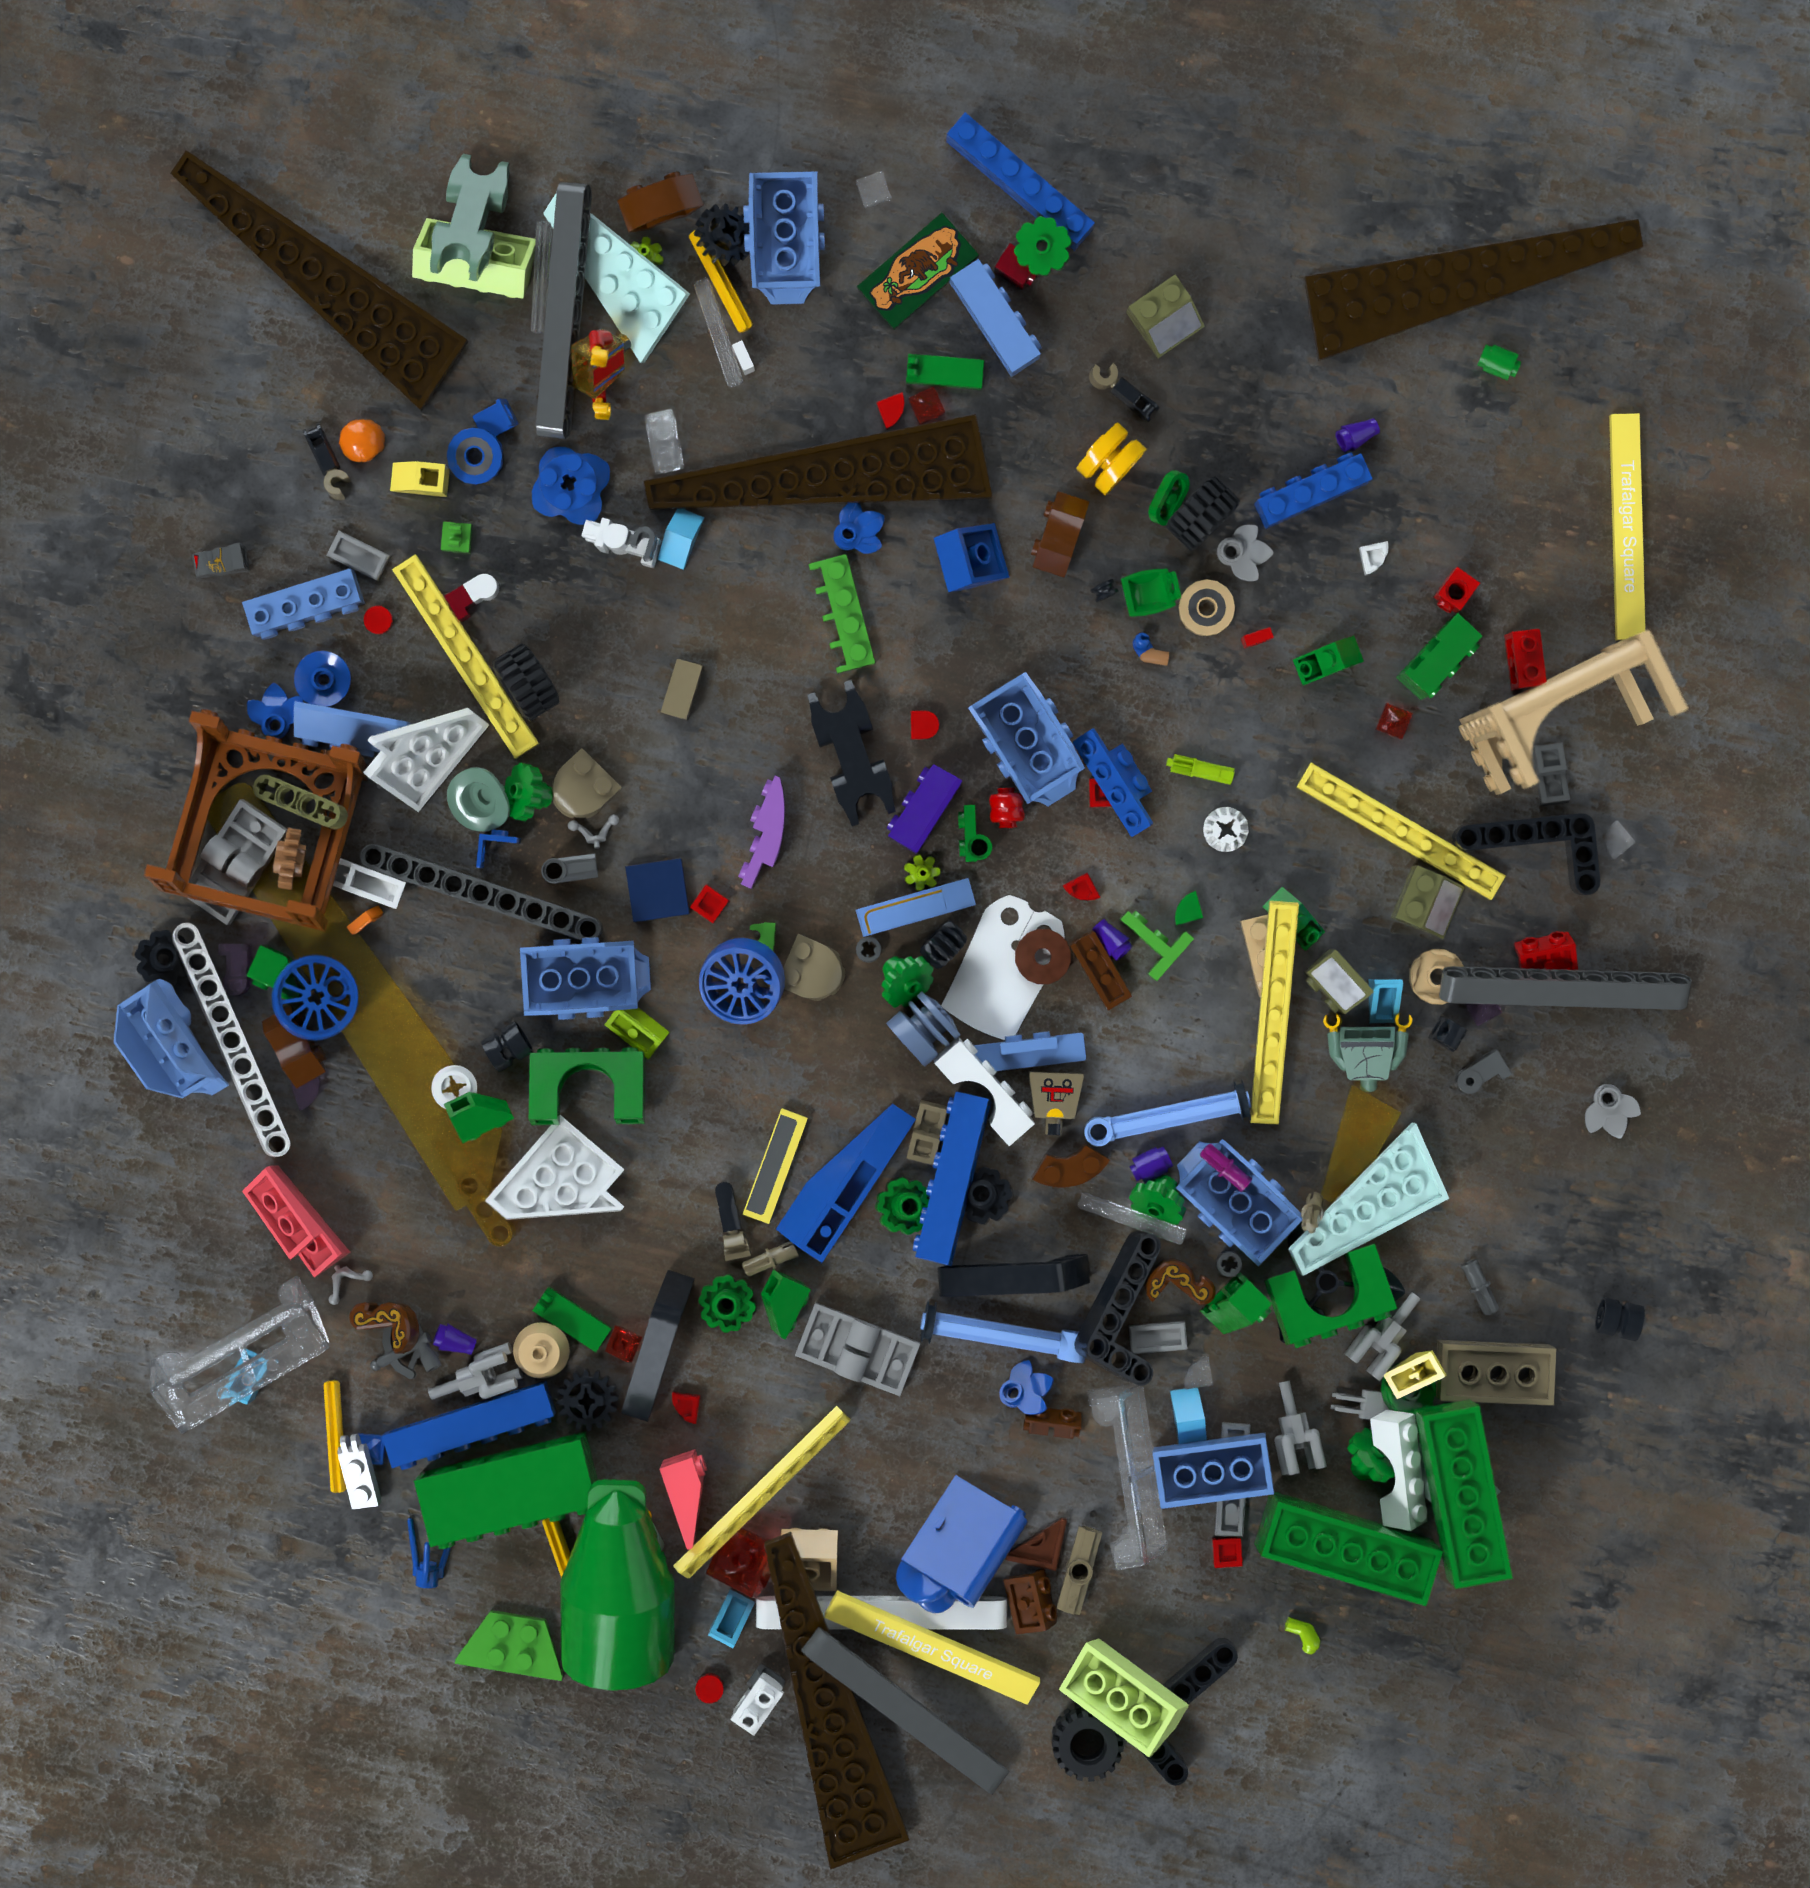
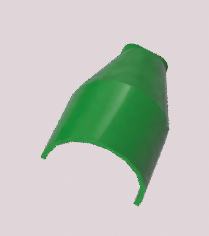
M602 1479L595 1481L590 1486L588 1508L560 1582L562 1667L574 1681L590 1688L610 1691L636 1689L654 1683L668 1673L674 1661L675 1581L668 1569L664 1551L660 1548L657 1540L658 1535L646 1506V1489L638 1481Z

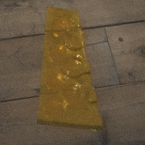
M1353 1085L1349 1089L1321 1190L1323 1198L1332 1204L1374 1162L1401 1115V1112Z

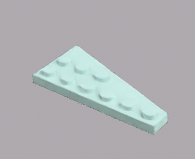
M556 194L543 213L552 228L554 226ZM590 213L585 279L626 341L630 340V348L639 362L645 363L690 293Z
M1412 1122L1324 1212L1323 1219L1319 1222V1226L1314 1233H1309L1306 1230L1291 1245L1288 1250L1300 1275L1304 1276L1320 1266L1449 1199L1417 1124Z

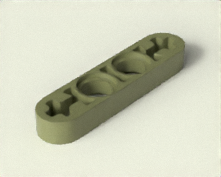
M260 775L254 782L253 792L261 800L330 829H340L347 822V810L340 804L270 775ZM269 785L276 788L275 794L264 790L265 786ZM293 790L294 799L290 804L286 805L284 801L285 795L288 791ZM314 799L316 802L315 810L308 814L306 811L307 803ZM325 810L335 813V819L323 815Z

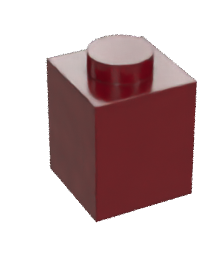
M1009 243L995 265L994 273L1023 290L1026 284L1031 286L1038 275L1031 274L1029 266L1023 267L1018 263L1017 256L1014 253L1016 246Z

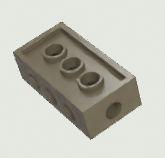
M1437 1340L1436 1357L1446 1373L1444 1378L1435 1381V1397L1440 1401L1470 1399L1473 1402L1554 1405L1556 1348L1550 1344ZM1467 1365H1472L1471 1375L1462 1377L1463 1368ZM1496 1366H1500L1501 1372L1499 1376L1491 1379V1370ZM1528 1367V1376L1525 1379L1519 1380V1371Z

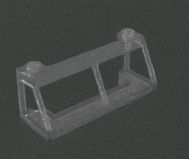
M298 1276L283 1283L279 1288L278 1297L282 1303L281 1305L187 1360L181 1354L173 1351L165 1352L151 1360L150 1393L181 1434L330 1348L313 1297ZM310 1309L313 1319L310 1317L307 1310ZM282 1326V1331L287 1338L249 1359L246 1346ZM237 1351L240 1352L243 1360L242 1364L198 1390L190 1393L183 1384Z
M1126 1384L1087 1390L1088 1403L1092 1407L1095 1421L1102 1426H1113L1128 1522V1526L1121 1527L1120 1538L1114 1543H1109L1111 1557L1116 1570L1145 1566L1167 1552L1168 1548L1154 1467L1144 1387L1136 1384Z

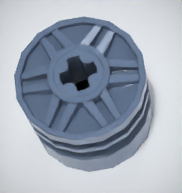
M921 991L917 997L925 1006L919 1009L910 1001L908 1004L914 1013L911 1018L899 1011L886 1024L926 1067L939 1055L933 1045L936 1040L946 1047L950 1045L942 1034L948 1031L955 1039L961 1034L958 1032L954 1020L942 1006Z

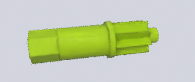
M1174 754L1173 758H1167L1166 766L1171 767L1170 772L1229 785L1233 781L1234 768Z

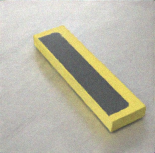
M781 1108L743 1215L767 1224L770 1223L808 1117Z

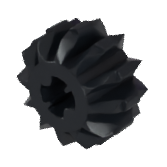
M947 921L929 936L921 947L920 953L930 965H933L936 969L942 968L964 947L967 937L958 925Z

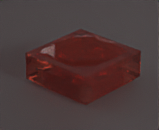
M934 387L908 398L919 425L945 414V410Z
M1385 703L1375 730L1402 740L1413 713Z
M615 1325L605 1352L627 1363H632L642 1336L622 1326Z

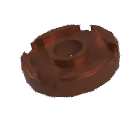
M1036 929L1027 933L1019 941L1015 950V963L1019 972L1026 980L1035 984H1051L1058 981L1067 972L1071 963V951L1067 941L1059 933L1050 929ZM1041 948L1047 949L1051 954V959L1046 965H1040L1035 960V953Z

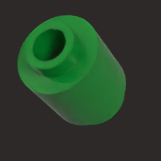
M1486 344L1477 366L1482 367L1484 372L1508 381L1509 376H1516L1521 361L1517 360L1519 354L1495 344H1493V347Z

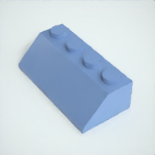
M296 701L294 703V737L302 739L301 744L318 747L319 742L330 744L329 749L331 750L332 745L340 747L341 744H348L358 748L357 752H360L362 756L374 757V752L380 753V750L368 741L369 737L411 725L407 721Z

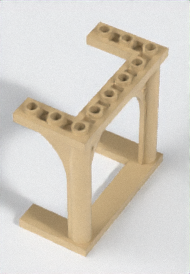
M1649 629L1600 650V654L1547 679L1545 684L1531 687L1509 699L1459 719L1461 722L1459 726L1460 733L1465 741H1470L1474 749L1471 751V755L1478 767L1482 765L1486 776L1483 777L1484 782L1490 792L1494 791L1496 795H1499L1511 789L1502 768V759L1507 757L1513 767L1510 769L1511 776L1517 785L1521 784L1522 788H1528L1538 783L1539 781L1532 764V746L1536 731L1544 717L1564 700L1611 677H1614L1637 726L1653 720L1654 718L1630 671L1631 668L1642 664L1646 665L1670 716L1688 709Z

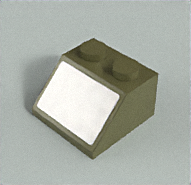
M1176 274L1131 304L1126 312L1158 359L1205 327L1191 296Z
M1418 865L1411 866L1391 918L1444 939L1465 887Z
M1328 949L1304 971L1308 976L1305 982L1315 992L1320 990L1327 997L1324 1002L1334 1013L1339 1011L1341 1014H1346L1374 993L1371 987L1336 949Z

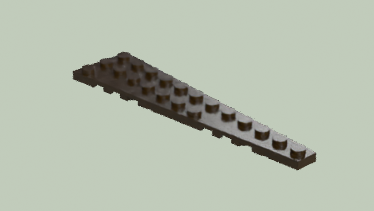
M185 150L170 174L422 411L469 341Z
M1639 219L1305 276L1304 282L1318 361L1511 295L1514 292L1534 287L1554 278H1560L1574 271L1594 266L1597 263L1643 248Z
M976 414L644 481L650 510L992 499Z
M792 1532L765 1541L764 1545L831 1870L909 1841V1834L853 1691L801 1651L818 1627L830 1635L831 1633Z

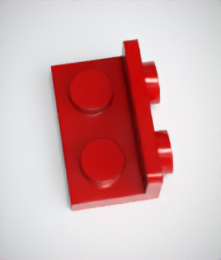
M1540 629L1514 631L1504 635L1511 691L1547 683Z
M1556 931L1547 936L1538 938L1527 937L1522 941L1513 943L1514 950L1518 955L1519 968L1578 970L1576 944L1569 932Z

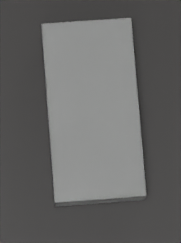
M338 531L326 555L376 581H379L391 557L341 531Z
M1184 1320L1128 1325L1130 1350L1134 1354L1188 1350Z

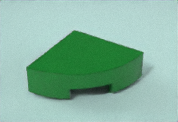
M1196 891L1187 894L1179 902L1174 916L1175 925L1203 918Z

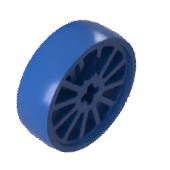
M734 938L716 946L706 957L699 974V990L705 1005L720 1019L734 1024H752L767 1017L777 1007L785 988V973L778 956L765 944L749 938ZM739 953L749 955L746 964H741ZM732 954L735 968L724 957L725 955ZM753 958L763 963L756 969L750 966ZM717 961L725 971L715 968L714 963ZM711 975L724 981L713 982ZM739 977L743 978V982L746 984L741 983V979ZM757 979H764V982L770 984V987H760ZM725 988H727V990H725V991H724L723 993H721V994H719V993L716 992V990H715V989H725ZM730 994L733 995L731 1004L724 1000ZM738 997L741 999L742 1008L735 1005ZM747 997L755 1005V1007H749ZM760 998H767L769 1000L763 1003Z
M307 955L292 961L280 972L273 985L271 1000L274 1014L284 1029L298 1038L318 1041L339 1034L351 1023L358 1008L359 991L353 975L341 962L324 955ZM313 964L325 967L319 984L315 980ZM305 965L308 966L311 985L304 980L297 971V968ZM329 968L339 974V976H332L325 980ZM290 974H294L305 990L285 983L287 977ZM330 982L341 984L343 988L341 996L333 997L328 993L327 986ZM282 988L299 993L301 997L282 1000ZM314 990L315 994L321 993L320 1005L308 1001L311 991ZM346 995L349 996L348 1007L336 1003L344 999ZM302 1002L303 1005L289 1016L286 1015L282 1005ZM327 1005L345 1011L343 1019L338 1021L327 1008ZM306 1008L308 1010L302 1027H299L291 1019ZM320 1010H323L334 1023L333 1027L327 1030L323 1029ZM312 1011L316 1012L318 1031L306 1029Z

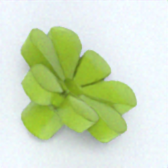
M643 237L641 244L635 241L631 243L634 249L653 264L661 265L664 258L657 254L662 251V246L659 243L651 245L649 237Z
M920 854L913 857L914 864L908 862L904 866V870L910 873V875L905 877V882L908 885L916 883L915 890L923 891L926 884L929 888H934L937 884L934 877L941 874L939 867H933L935 859L932 856H928L924 861ZM922 870L925 871V875L923 876L920 874Z

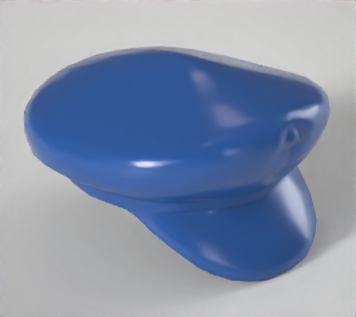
M903 1561L900 1562L896 1572L897 1585L910 1601L918 1603L923 1609L931 1613H942L954 1604L956 1599L947 1588Z

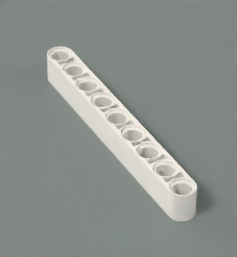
M182 923L174 930L172 941L179 953V958L264 1152L271 1157L283 1156L290 1148V1140L199 930L191 923ZM182 929L190 930L193 933V941L189 944H183L178 939V932ZM200 955L205 961L204 968L201 970L191 968L189 964L190 957ZM204 981H211L216 986V992L213 996H205L201 992L200 987ZM215 1007H222L227 1011V1019L224 1022H217L213 1019L212 1010ZM226 1033H234L238 1037L237 1047L228 1048L225 1046L223 1038ZM242 1058L249 1062L250 1069L248 1073L239 1074L235 1070V1062L238 1059ZM252 1084L257 1085L261 1089V1096L255 1101L250 1100L246 1096V1089ZM262 1110H266L272 1115V1122L266 1127L260 1125L257 1120V1116ZM273 1136H278L283 1140L284 1145L279 1152H273L269 1148V1140Z
M775 1596L756 1598L757 1628L781 1629ZM816 1596L824 1617L825 1611L834 1596ZM852 1596L926 1629L1007 1628L1006 1597L981 1596L974 1608H970L956 1599L948 1610L942 1613H931L923 1609L918 1603L910 1601L906 1596ZM825 1618L829 1629H849Z

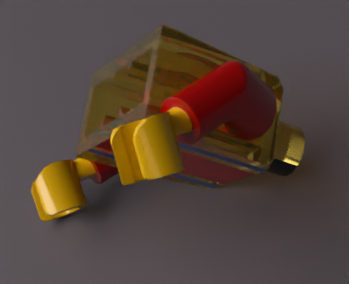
M605 329L592 330L589 336L571 345L573 387L592 398L595 418L601 420L610 419L611 405L606 403V389L623 373L625 369L624 352L631 347V342L626 335L619 334L616 337Z

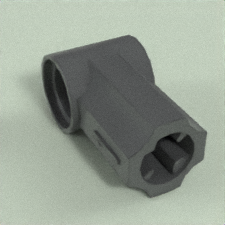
M593 853L548 859L541 867L542 876L547 882L552 884L598 878L596 855ZM552 863H558L562 867V875L557 879H551L547 875V868Z

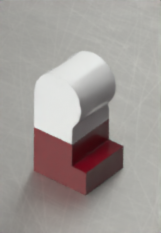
M481 574L444 597L458 620L464 622L472 617L468 612L470 608L483 600L490 601L498 595L499 584L491 575Z

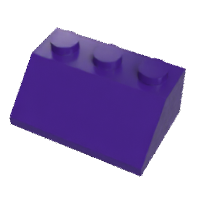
M934 764L930 769L925 766L916 780L921 783L915 793L911 790L901 804L906 807L900 817L895 814L886 828L891 831L888 835L889 838L916 855L962 783L961 779Z

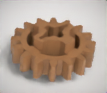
M288 828L285 841L278 840L273 873L279 874L278 888L292 890L295 876L302 877L307 846L300 844L302 830Z

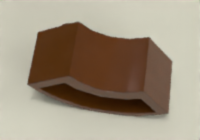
M680 172L670 173L664 177V180L642 187V185L633 186L626 190V196L617 200L628 232L650 230L667 221L687 217L704 206L693 174L681 175Z
M1057 491L1054 502L1048 500L1043 515L1048 518L1042 539L1035 540L1031 555L1036 556L1033 568L1065 578L1090 501Z
M292 1005L284 1008L287 1016L295 1011ZM300 1012L291 1021L295 1025L302 1027L305 1016ZM275 1014L262 1021L264 1035L275 1051L282 1070L296 1089L326 1072L323 1061L327 1059L326 1055L319 1045H315L314 1041L304 1040L289 1033L279 1023Z
M1083 1144L1077 1152L1068 1156L1055 1157L1045 1153L1031 1178L1046 1186L1059 1188L1073 1187L1097 1176L1107 1166L1110 1159L1086 1144Z

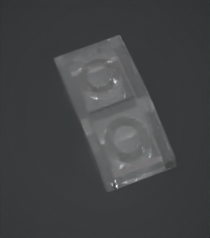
M668 409L645 415L647 436L655 473L661 474L683 469L681 443L677 438L673 410Z

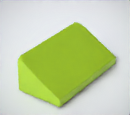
M639 1007L638 1009L615 1010L604 1024L630 1046L643 1051L648 1060L669 1034L667 1029Z

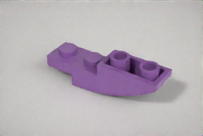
M774 776L773 781L767 780L761 794L765 796L762 807L757 805L750 821L754 822L753 828L763 833L761 837L755 836L750 848V852L754 853L750 863L744 862L738 877L743 879L741 885L751 889L754 887L763 863L774 868L783 840L785 798L781 778Z

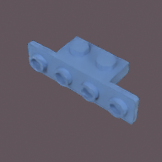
M1050 1031L1033 1033V1038L1022 1039V1035L1005 1036V1042L974 1045L978 1050L975 1054L981 1062L987 1060L996 1071L1086 1060L1083 1033L1050 1036Z

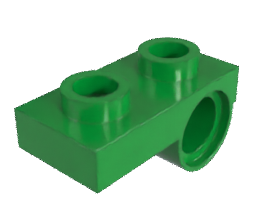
M964 805L963 811L958 812V827L964 828V840H959V856L965 857V862L984 860L992 851V843L988 837L981 834L976 835L975 805ZM978 839L983 840L987 845L986 853L981 856H977L971 851L972 842Z

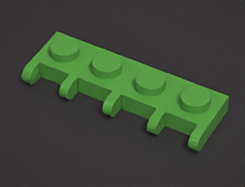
M847 554L809 564L810 570H817L819 568L822 570L826 586L816 588L815 592L816 595L828 593L833 613L822 616L823 622L835 620L840 638L839 641L829 643L830 648L842 647L846 665L837 667V674L875 664Z

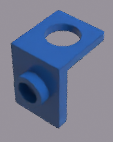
M501 398L495 400L496 404L473 415L478 428L486 429L495 436L519 425L507 399Z
M493 829L491 835L479 834L476 868H484L487 841L520 844L521 838L508 837L509 831Z

